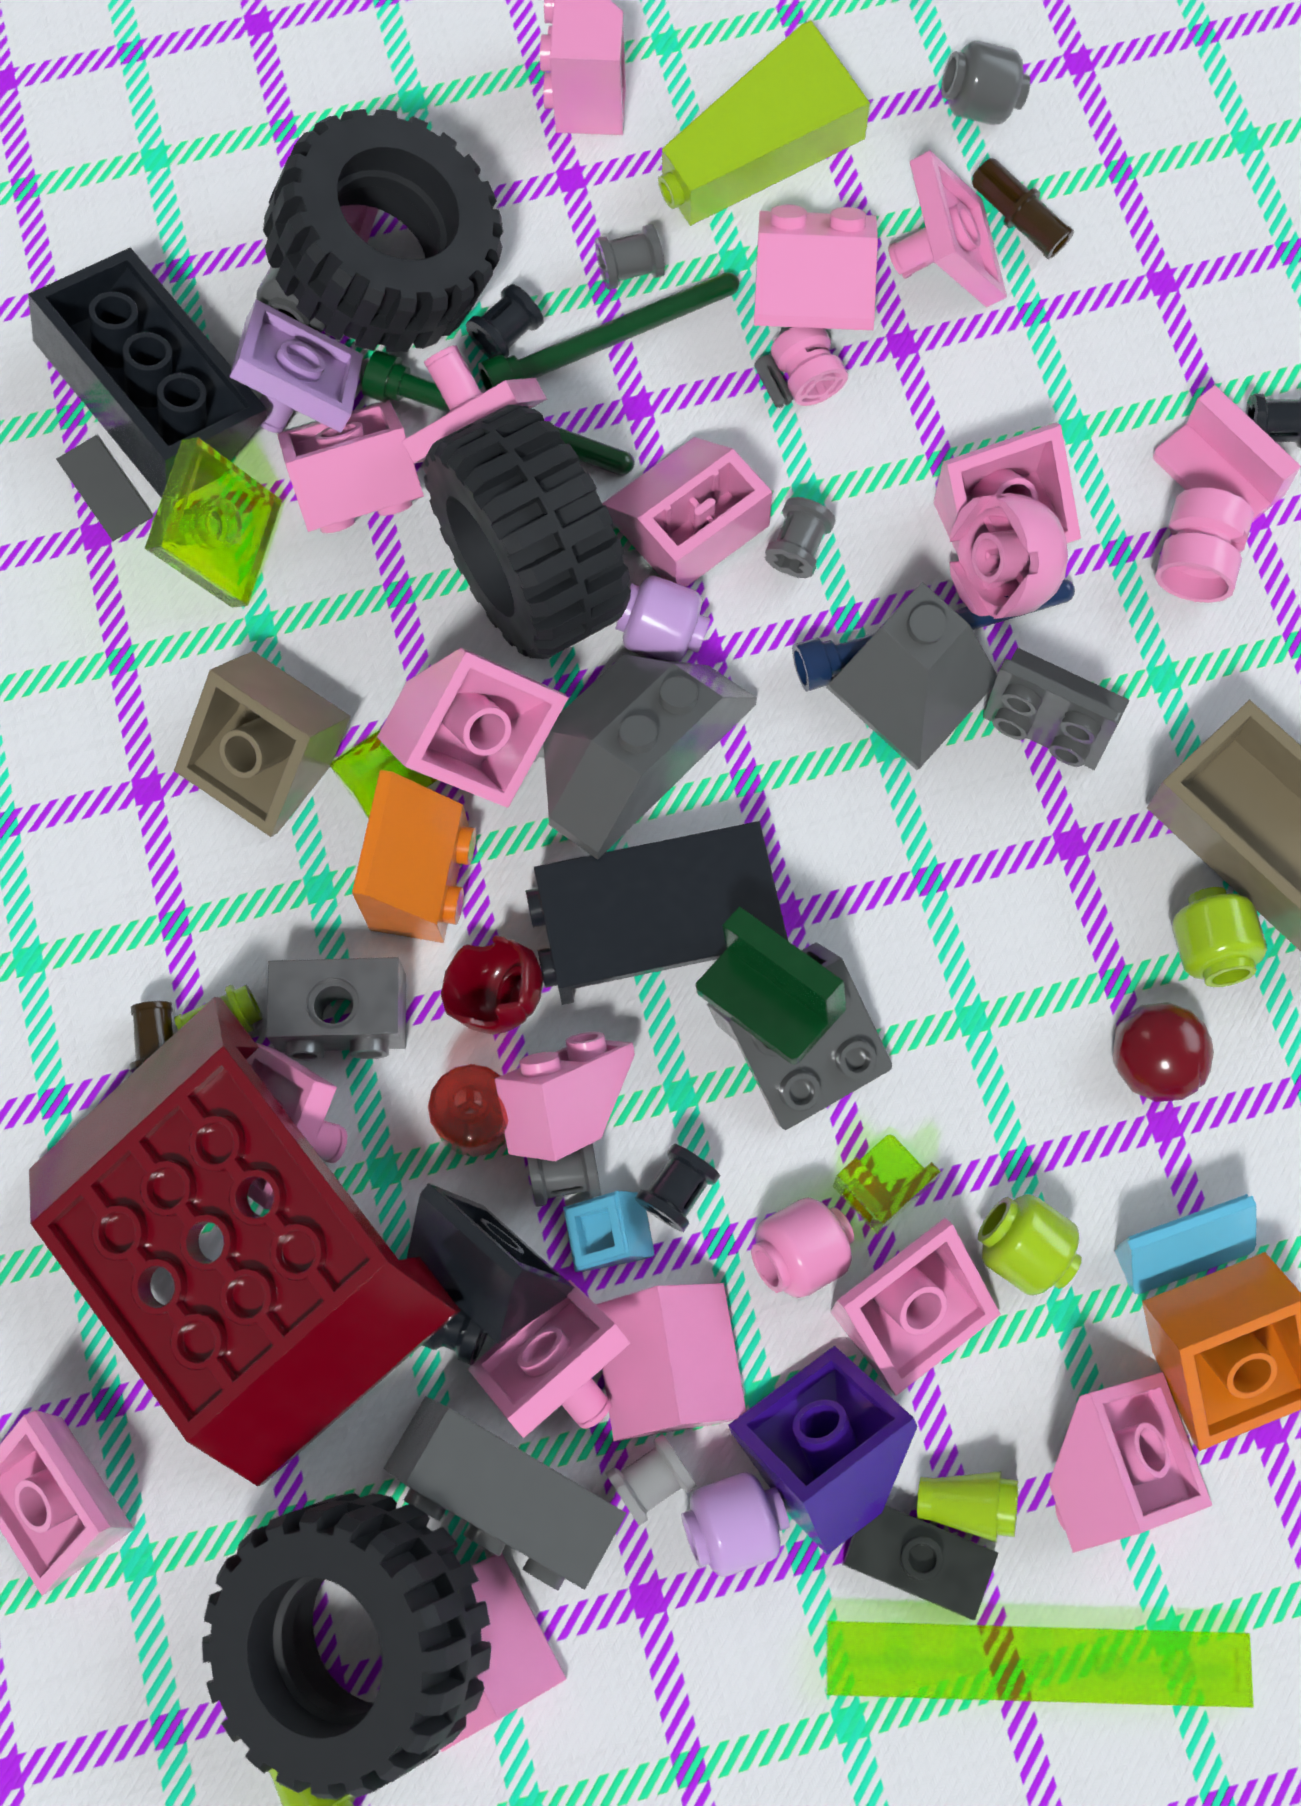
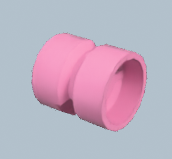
M1197 487L1180 493L1176 497L1168 527L1172 535L1164 542L1155 575L1158 585L1172 595L1194 602L1213 603L1224 601L1232 596L1242 562L1240 552L1245 548L1254 516L1251 505L1243 498L1229 491L1216 488Z

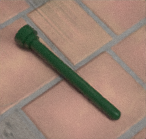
M725 272L521 359H517L515 355L505 358L502 354L482 361L478 363V369L484 388L488 391L505 380L538 378L732 296L739 289V279L735 274Z
M376 350L371 355L362 380V394L364 396L384 403L391 399L400 401L405 397L447 413L450 411L436 384L410 374V368L402 365L400 357L380 350ZM555 426L560 431L562 440L566 444L571 445L580 461L620 475H626L633 470L634 458L629 452Z

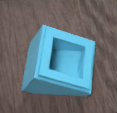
M615 1191L563 1207L575 1272H585L640 1261L654 1256V1247L646 1209L635 1200L639 1192Z

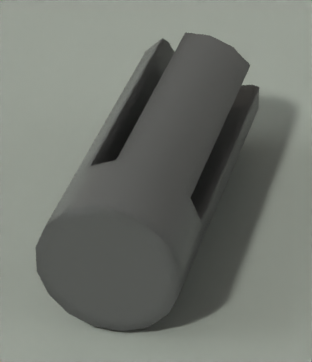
M765 355L755 362L754 367L774 405L777 408H783L784 403L788 406L793 401V397L773 357Z

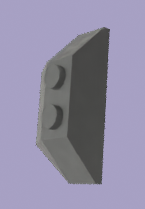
M623 655L559 714L543 744L549 825L598 860L756 705L757 697L709 665Z

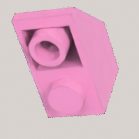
M602 1032L577 1034L566 1039L565 1048L556 1052H541L523 1057L519 1061L520 1068L495 1078L508 1154L557 1161L600 1140L635 1056L633 1043L605 1040L604 1033Z

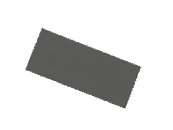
M97 435L56 459L112 541L154 517Z

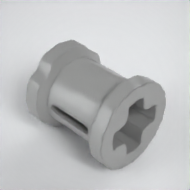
M663 1434L654 1439L655 1448L621 1471L613 1467L605 1473L639 1526L648 1520L647 1512L676 1491L682 1488L689 1492L697 1486Z

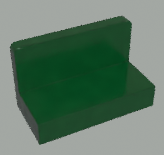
M739 906L722 925L727 949L696 982L697 994L787 1062L796 1065L846 1011L844 981Z

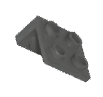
M1017 647L1012 659H1005L999 669L983 718L992 721L994 727L999 732L1010 738L1018 740L1027 738L1048 748L1053 757L1067 765L1075 767L1084 765L1095 770L1130 700Z
M817 942L801 951L844 981L846 1011L798 1064L792 1065L710 1003H707L717 1026L736 1041L776 1123L784 1130L790 1129L892 1069V1062L843 959Z

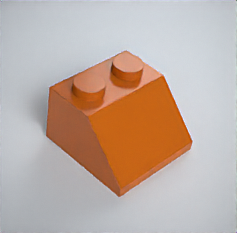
M380 770L352 894L370 931L444 943L448 924L457 925L460 919L464 889L463 887L456 886L460 865L471 864L476 843V828L469 827L463 804L399 774Z
M1266 1252L1142 1301L1152 1352L1161 1372L1164 1373L1172 1397L1190 1437L1199 1451L1301 1410V1292Z

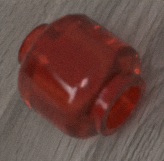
M476 1064L454 1067L442 1075L431 1090L428 1102L430 1123L442 1143L457 1154L472 1157L490 1154L506 1142L505 1131L509 1120L504 1104L497 1094L495 1078L501 1075L489 1067ZM478 1100V1101H482V1102H481V1105H479V1104L475 1103L474 1101ZM469 1110L474 1111L473 1113L466 1114Z

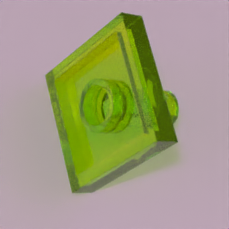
M199 437L184 439L180 443L144 549L230 607L248 606L282 499Z

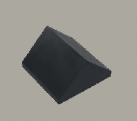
M430 1183L420 1193L407 1259L420 1257L456 1305L498 1344L566 1299L567 1295L575 1288L484 1205Z

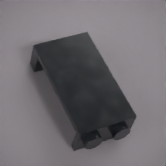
M760 821L605 852L598 860L589 855L535 866L534 872L538 888L525 890L533 928L545 925L550 948L537 950L545 988L558 985L562 1005L574 1003L572 989L718 959L727 949L722 925L739 906L788 941Z

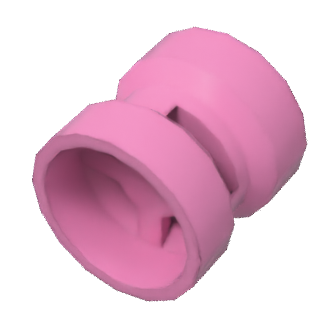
M791 327L783 332L771 346V355L781 372H786L789 376L788 389L798 405L809 406L825 401L843 388L848 380V373L841 359L836 355H831L829 351L831 340L825 328Z

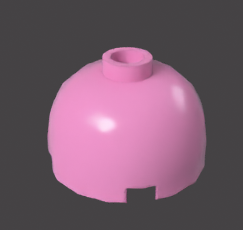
M1005 493L973 498L960 510L950 536V542L959 541V561L949 562L950 572L958 596L972 613L978 616L990 615L994 619L1021 616L1037 610L1057 593L1066 573L1068 561L1067 540L1059 519L1046 505L1022 494Z

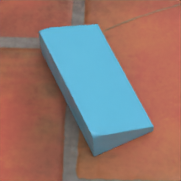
M1247 1194L1129 1236L1118 1244L1117 1249L1114 1251L1130 1290L1134 1294H1142L1251 1254L1256 1246L1257 1205L1253 1196L1248 1197Z

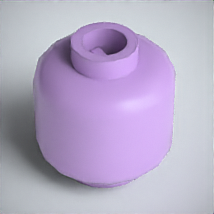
M658 576L647 577L640 586L631 583V597L628 606L615 627L616 630L624 632L623 644L625 647L648 658L676 662L683 658L687 649L698 653L710 622V618L700 615L702 599L699 593Z
M748 1472L700 1487L690 1497V1510L681 1513L684 1530L697 1565L702 1567L709 1564L711 1569L722 1577L733 1575L775 1559L780 1552L779 1531L790 1527L788 1515L777 1488L773 1487L764 1491L759 1480Z

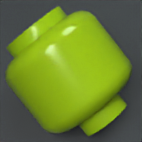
M1209 887L1191 894L1188 897L1189 904L1175 915L1172 923V931L1184 970L1193 978L1204 980L1205 984L1209 987L1230 986L1251 978L1256 974V965L1263 960L1267 951V944L1254 904L1243 895L1227 894L1226 889L1223 887Z
M1026 1194L1014 1200L1009 1197L1003 1198L991 1209L979 1229L978 1240L983 1243V1263L1027 1295L1032 1296L1044 1293L1052 1286H1055L1057 1289L1065 1287L1074 1278L1081 1265L1082 1257L1076 1253L1080 1240L1078 1227L1071 1220L1034 1195Z

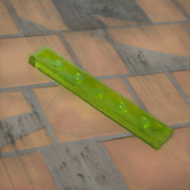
M826 1620V1695L1254 1708L1250 1633Z

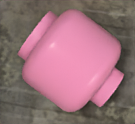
M808 1197L798 1200L762 1220L756 1231V1244L752 1245L751 1248L754 1266L764 1283L777 1293L784 1291L792 1297L801 1298L818 1291L848 1271L852 1261L850 1244L854 1241V1233L848 1219L839 1209L834 1207L829 1209L822 1202Z

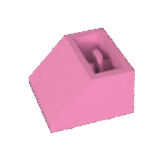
M544 0V21L552 25L548 27V34L541 35L540 68L541 71H547L544 75V108L554 109L556 133L623 135L626 95L623 11L611 0Z
M694 437L602 504L603 506L606 505L613 524L661 578L687 587L769 527L772 491L734 449Z

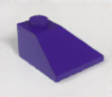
M835 1345L728 1425L732 1435L770 1488H777L789 1516L827 1555L883 1512L918 1427L913 1416Z

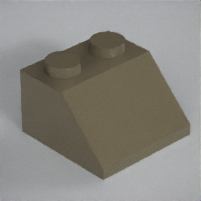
M252 651L209 670L174 771L272 837L281 830L332 765L351 716Z

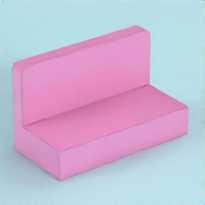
M1216 385L1197 399L1188 422L1159 445L1153 455L1154 461L1185 490L1197 487L1216 488L1229 491L1243 498L1251 505L1254 512L1252 522L1286 495L1301 468L1299 463Z

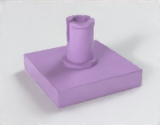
M255 300L246 317L230 378L262 393L259 400L267 408V417L260 424V427L265 430L281 433L293 411L296 410L341 433L352 414L363 354Z

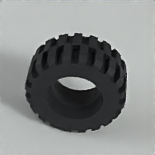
M366 109L343 112L341 119L337 115L329 116L317 122L312 131L305 132L299 138L284 165L269 199V206L264 216L263 232L268 239L264 247L270 266L272 268H280L275 279L287 297L294 295L299 302L296 308L310 322L315 317L327 326L324 330L325 333L338 340L343 335L356 340V347L372 351L376 349L377 345H385L386 352H408L412 344L418 349H424L436 344L441 336H449L461 325L493 276V270L500 260L502 252L500 237L503 233V226L499 210L493 209L497 200L488 181L482 182L478 177L481 172L480 167L470 154L465 157L462 156L455 149L457 142L444 132L441 136H438L426 129L428 126L427 122L414 116L410 117L409 121L397 118V111L377 109L374 115H367ZM364 205L380 209L392 215L414 234L423 249L425 259L408 260L396 258L371 247L353 231L340 207Z
M507 405L434 442L423 461V469L426 472L424 482L427 491L430 493L431 499L429 502L433 514L439 521L444 541L449 545L456 566L460 573L464 575L476 601L486 611L488 619L495 628H499L503 638L511 646H516L520 654L529 658L548 659L617 622L622 617L631 597V590L627 586L630 582L629 569L623 561L622 556L625 553L620 538L615 535L611 525L613 520L606 505L603 506L589 473H585L578 461L579 457L571 445L566 444L562 440L560 431L552 422L544 421L542 413L536 409L521 405Z
M356 1493L339 1495L271 1519L268 1525L254 1529L239 1542L237 1554L228 1557L217 1574L215 1584L221 1587L222 1590L209 1595L204 1622L211 1624V1634L202 1638L203 1663H211L213 1679L207 1681L206 1685L212 1704L220 1701L227 1717L221 1724L233 1742L241 1739L249 1748L245 1757L262 1773L271 1769L278 1772L276 1782L297 1793H301L311 1787V1794L317 1798L338 1800L346 1794L360 1797L377 1791L436 1756L440 1749L452 1743L466 1727V1715L477 1709L484 1692V1682L477 1679L476 1676L490 1668L491 1644L490 1642L482 1641L481 1629L490 1625L486 1601L477 1603L471 1585L479 1581L470 1561L460 1564L452 1552L458 1544L443 1527L431 1531L426 1527L430 1520L427 1513L411 1504L396 1509L397 1502L391 1496L376 1493L363 1497L358 1496ZM324 1579L341 1586L352 1594L364 1607L374 1624L382 1652V1677L374 1703L362 1700L341 1687L330 1675L320 1657L313 1631V1611L318 1591Z

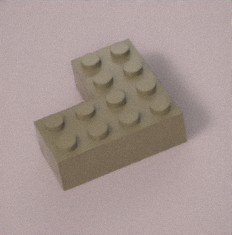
M1249 699L1161 783L1147 809L1239 895L1249 898L1256 910L1301 951V745Z

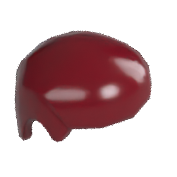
M498 935L493 936L492 941L494 943L491 945L480 947L468 944L460 948L445 971L441 990V999L447 1015L469 1029L492 1035L508 1032L523 1024L534 1013L541 999L543 974L533 950L512 939L507 940L505 937Z
M1169 1002L1140 1005L1118 1023L1115 1029L1113 1063L1119 1075L1132 1092L1154 1102L1183 1100L1197 1092L1206 1083L1211 1072L1214 1055L1212 1038L1206 1025L1191 1010Z

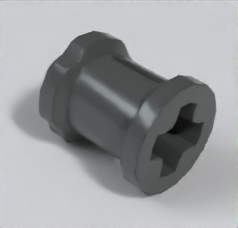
M653 224L643 226L641 233L610 241L606 236L595 238L598 265L607 290L617 288L619 281L651 273L654 278L665 275L662 246Z
M792 497L787 499L783 507L784 523L776 541L768 544L765 551V560L770 566L782 573L797 578H809L813 576L816 569L817 561L814 557L823 535L832 531L836 520L833 513L822 504L802 497Z
M593 1143L557 1161L527 1157L536 1207L546 1205L548 1198L588 1191L591 1197L602 1196Z

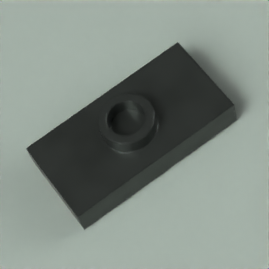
M885 1505L883 1512L852 1536L842 1565L975 1621L999 1553Z

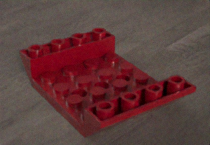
M214 997L29 1169L30 1224L186 1442L254 1485L261 1486L461 1310L420 1257L398 1260L246 1061L259 1047L221 997ZM258 1177L265 1179L270 1184L274 1196L270 1211L263 1217L253 1212L248 1203L249 1187ZM209 1222L214 1223L221 1230L224 1238L222 1253L215 1261L206 1258L199 1246L200 1232ZM159 1267H163L170 1272L174 1280V1294L166 1305L159 1303L154 1298L150 1286L152 1275Z

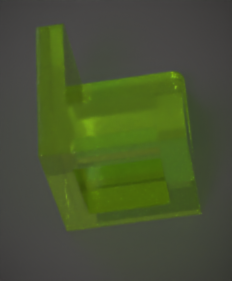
M886 1135L860 1160L856 1157L837 1174L832 1187L878 1235L936 1181L941 1171L933 1162L924 1168L895 1136Z

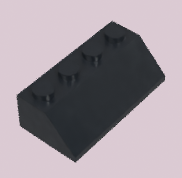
M131 247L28 293L33 342L166 504L216 479L267 417V408L248 386L230 378L231 365Z

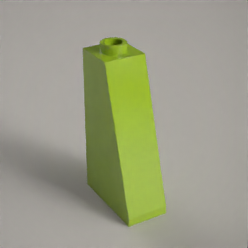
M812 20L801 24L662 148V175L658 177L660 192L671 209L679 208L690 226L865 139L870 102Z

